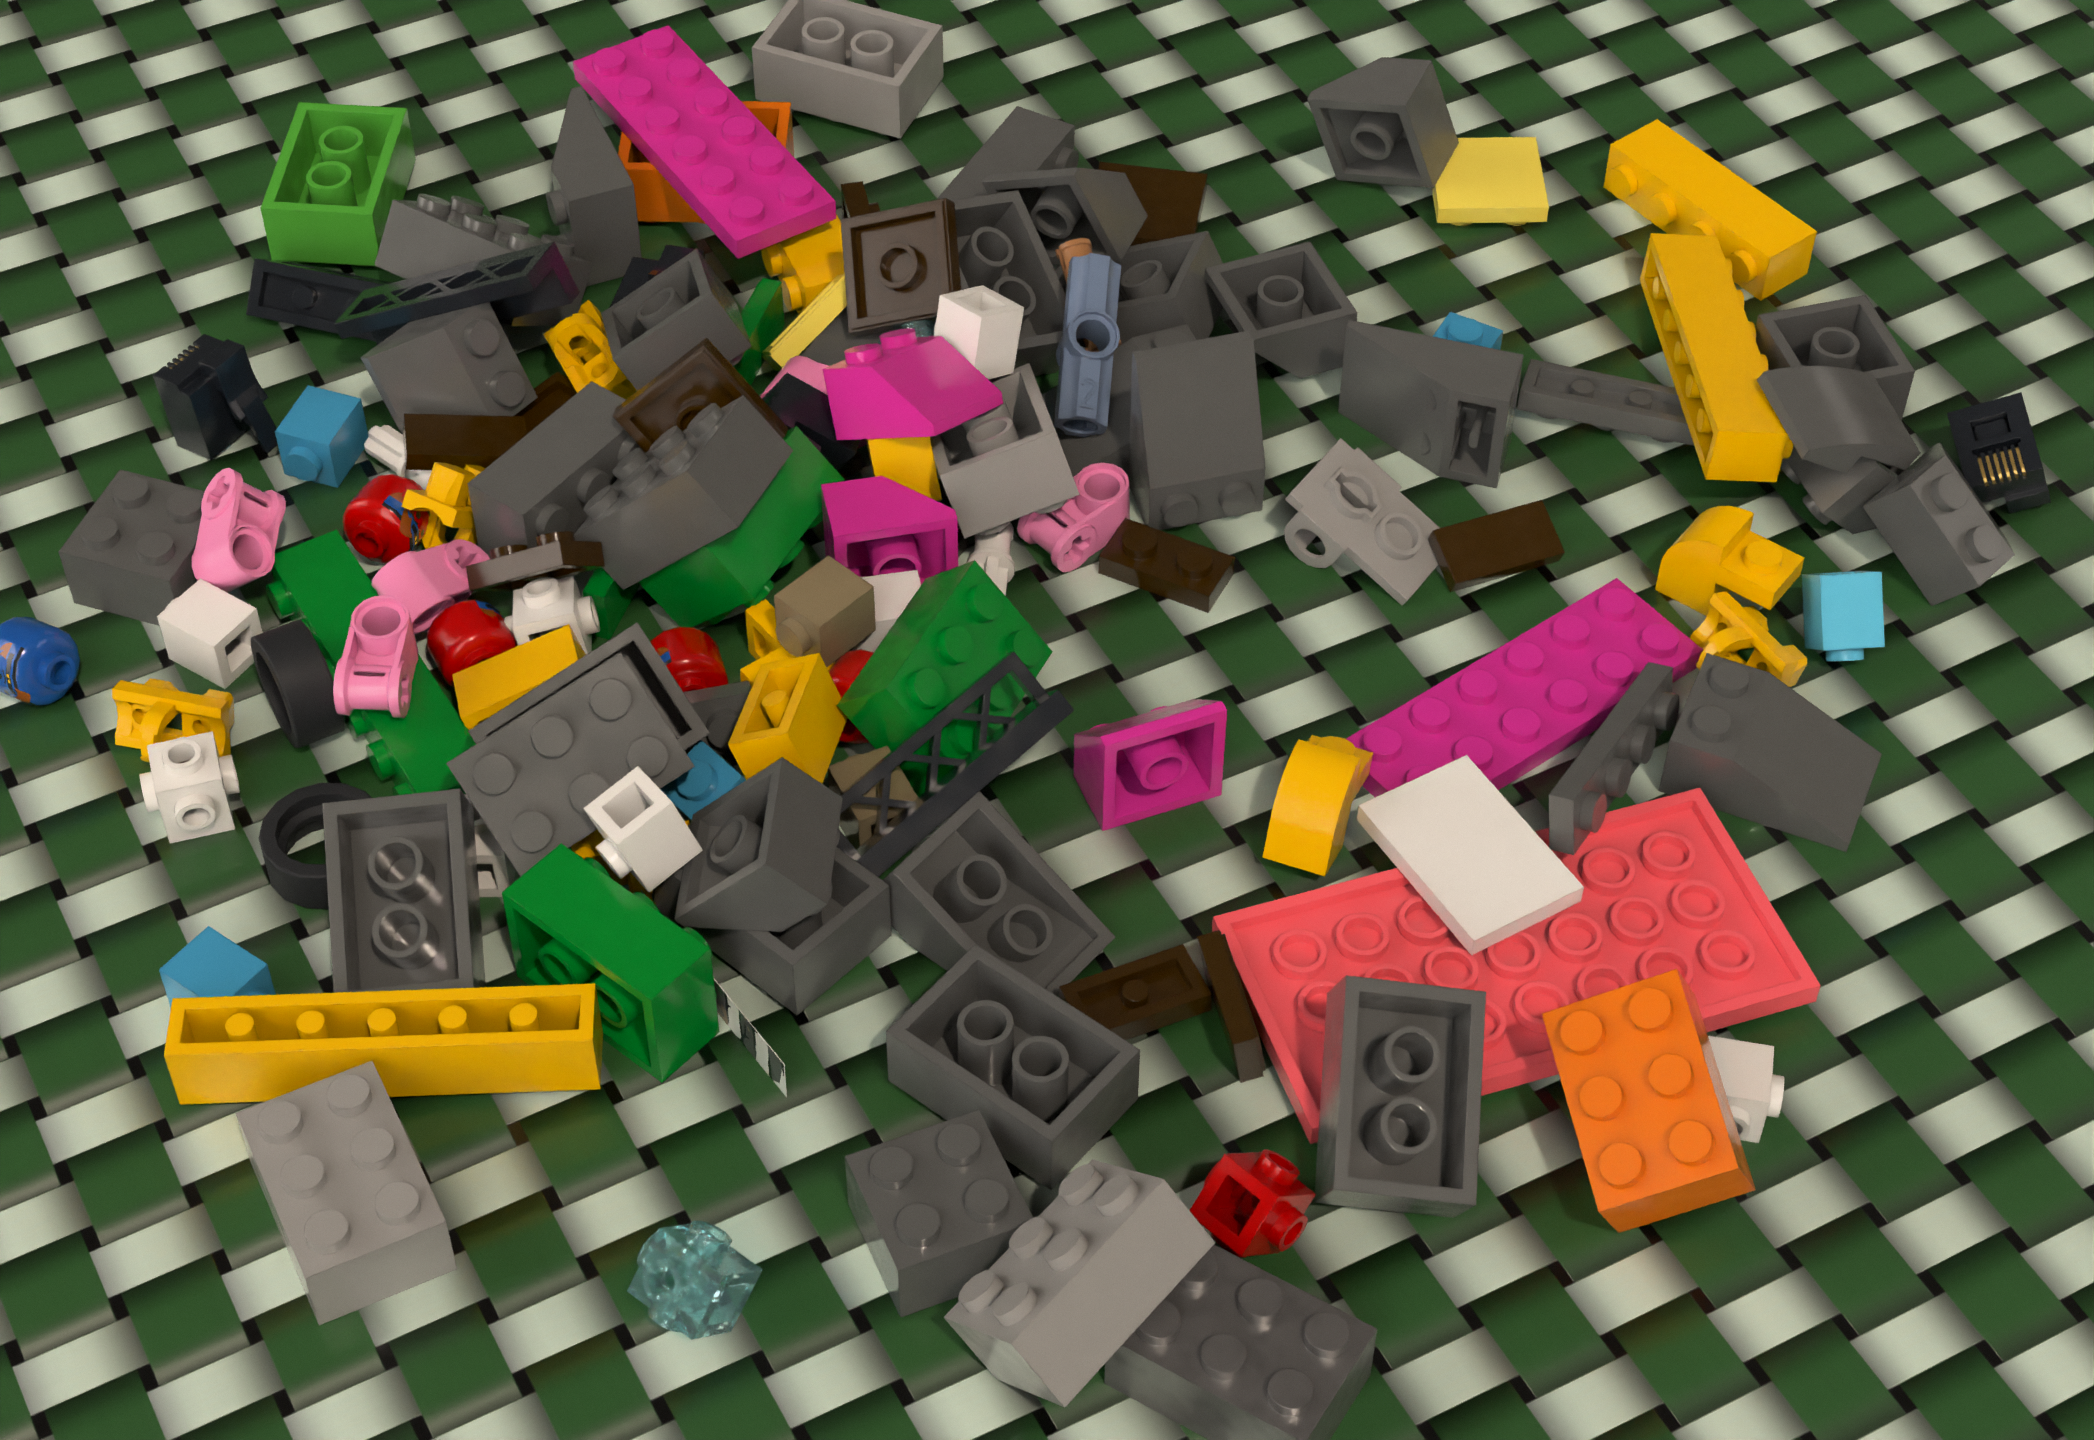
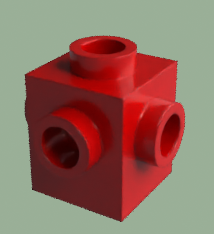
M1264 1149L1262 1152L1227 1153L1223 1155L1222 1159L1209 1172L1202 1191L1189 1211L1201 1225L1211 1232V1236L1217 1244L1236 1256L1246 1258L1248 1256L1280 1253V1251L1290 1248L1301 1236L1307 1225L1308 1218L1304 1213L1316 1194L1297 1179L1300 1174L1299 1169L1291 1161L1274 1151Z

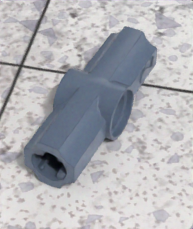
M1089 253L1085 256L1072 257L1068 266L1063 331L1056 350L1059 375L1054 427L1060 428L1066 435L1087 437L1089 435L1104 434L1108 426L1113 356L1120 340L1119 327L1116 322L1121 265L1111 260L1110 256ZM1085 338L1092 341L1097 346L1099 352H1090L1083 349L1076 339Z

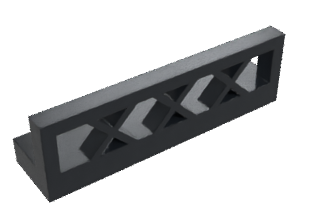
M555 241L363 290L336 320L334 326L341 339L371 332L378 345L411 321L487 302L490 303L498 321H503L571 304L580 291Z
M254 258L246 315L339 334L334 323L363 290L394 282L284 260ZM371 332L352 336L375 341Z
M1014 651L1009 652L839 795L843 798L841 813L853 803L877 806L875 834L858 849L853 847L841 831L836 847L879 877L1070 715L1074 709L1059 690L1046 692ZM1010 673L1032 702L1013 718L989 715L991 687L1006 674ZM979 698L978 714L962 712ZM952 720L977 722L974 751L964 759L939 757L942 728ZM988 723L1003 725L987 739ZM929 740L928 756L912 754ZM903 761L927 764L925 792L914 801L889 799L892 770ZM938 765L954 766L937 781ZM880 781L878 798L862 796ZM888 807L905 808L887 823Z

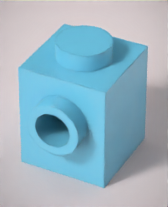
M1847 571L1802 574L1805 648L1826 651V661H1854L1864 659V648L1885 647L1882 572Z

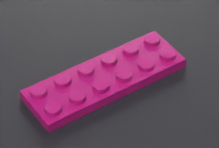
M669 25L660 29L650 30L639 37L610 48L600 49L594 54L573 61L575 80L737 259L836 219V201Z
M1616 578L1346 738V740L1353 743L1356 748L1373 752L1369 775L1362 786L1374 797L1380 796L1465 755L1473 761L1497 790H1500L1596 731L1648 662L1673 667L1672 683L1697 668L1696 663L1703 649Z

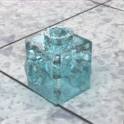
M697 1220L691 1224L658 1228L657 1232L647 1239L638 1254L637 1265L639 1268L627 1292L649 1307L647 1313L658 1325L674 1332H682L691 1340L732 1331L763 1269L730 1246L732 1239L725 1231L708 1222Z

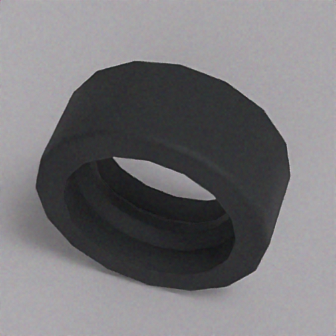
M295 620L251 637V651L261 684L280 727L293 747L301 748L344 731L345 717L344 715L337 714L334 705V680L316 640L302 620Z
M318 783L302 787L278 800L263 818L259 842L271 886L285 900L304 908L329 909L326 864H304L289 858L287 853L299 839L313 831L324 829L322 803L372 798L366 791L345 783Z

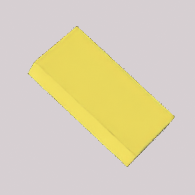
M845 274L837 275L762 352L764 354L762 358L775 371H780L790 358L799 356L847 306Z

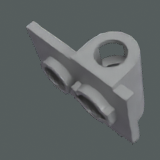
M1341 438L1285 498L1298 511L1285 527V541L1292 553L1309 566L1327 568L1344 553L1398 603L1403 605L1439 565L1428 538L1433 530L1440 527L1399 491L1402 487L1358 447L1355 450L1352 449ZM1316 536L1322 540L1325 546V554L1316 555L1305 549Z

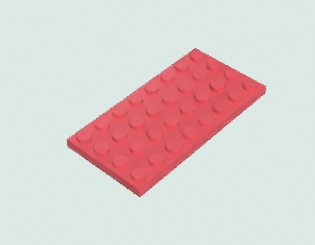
M1701 788L1606 812L1598 832H1590L1574 855L1552 850L1584 886L1581 902L1473 955L1466 950L1398 868L1213 916L1212 932L1220 930L1221 934H1225L1259 1036L1310 1144L1318 1142L1327 993L1346 975L1486 992L1481 1096L1559 1074L1542 1013L1674 969H1678L1694 992L1707 1032L1816 1002L1821 985ZM1549 828L1535 831L1549 847Z

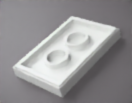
M1467 755L1358 806L1357 821L1471 955L1581 902L1584 886Z

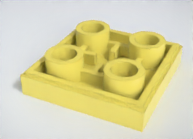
M1536 137L1458 138L1459 144L1435 187L1432 188L1437 223H1450L1455 226H1468L1472 223H1506L1508 225L1520 226L1526 223L1547 222L1549 204Z

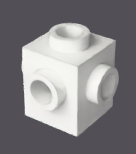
M574 575L557 580L551 577L539 578L531 581L521 589L513 590V613L504 618V623L513 633L518 646L570 624L587 655L592 652V634L600 632V623L595 603L591 596L581 598Z
M213 731L147 745L151 772L139 774L142 793L148 812L160 810L170 844L235 830L229 795L240 793L239 781L232 754L219 756Z

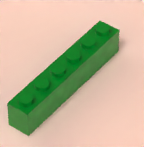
M337 529L276 553L275 562L271 570L274 582L266 585L269 600L277 616L280 619L289 616L292 621L302 620L309 628L325 658L333 680L338 660L343 655L353 611L362 601L373 596H379L372 587V582ZM418 654V662L412 681L410 707L405 718L392 717L390 711L354 709L351 715H344L345 723L355 739L361 736L366 738L369 743L366 745V751L371 765L380 780L391 778L395 784L392 787L394 796L460 789L463 794H466L446 763L476 743Z

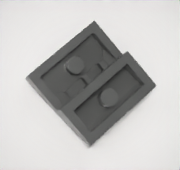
M1796 366L1764 371L1757 379L1802 460L1847 474L1861 456L1906 470L1921 453L1872 374L1841 367Z

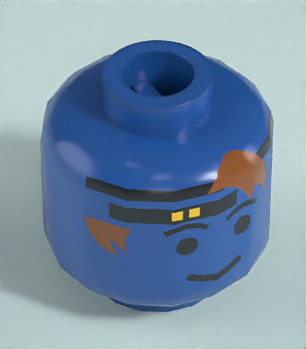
M13 617L1 623L0 692L33 706L50 705L61 699L73 686L78 675L80 663L77 644L70 634L32 617Z

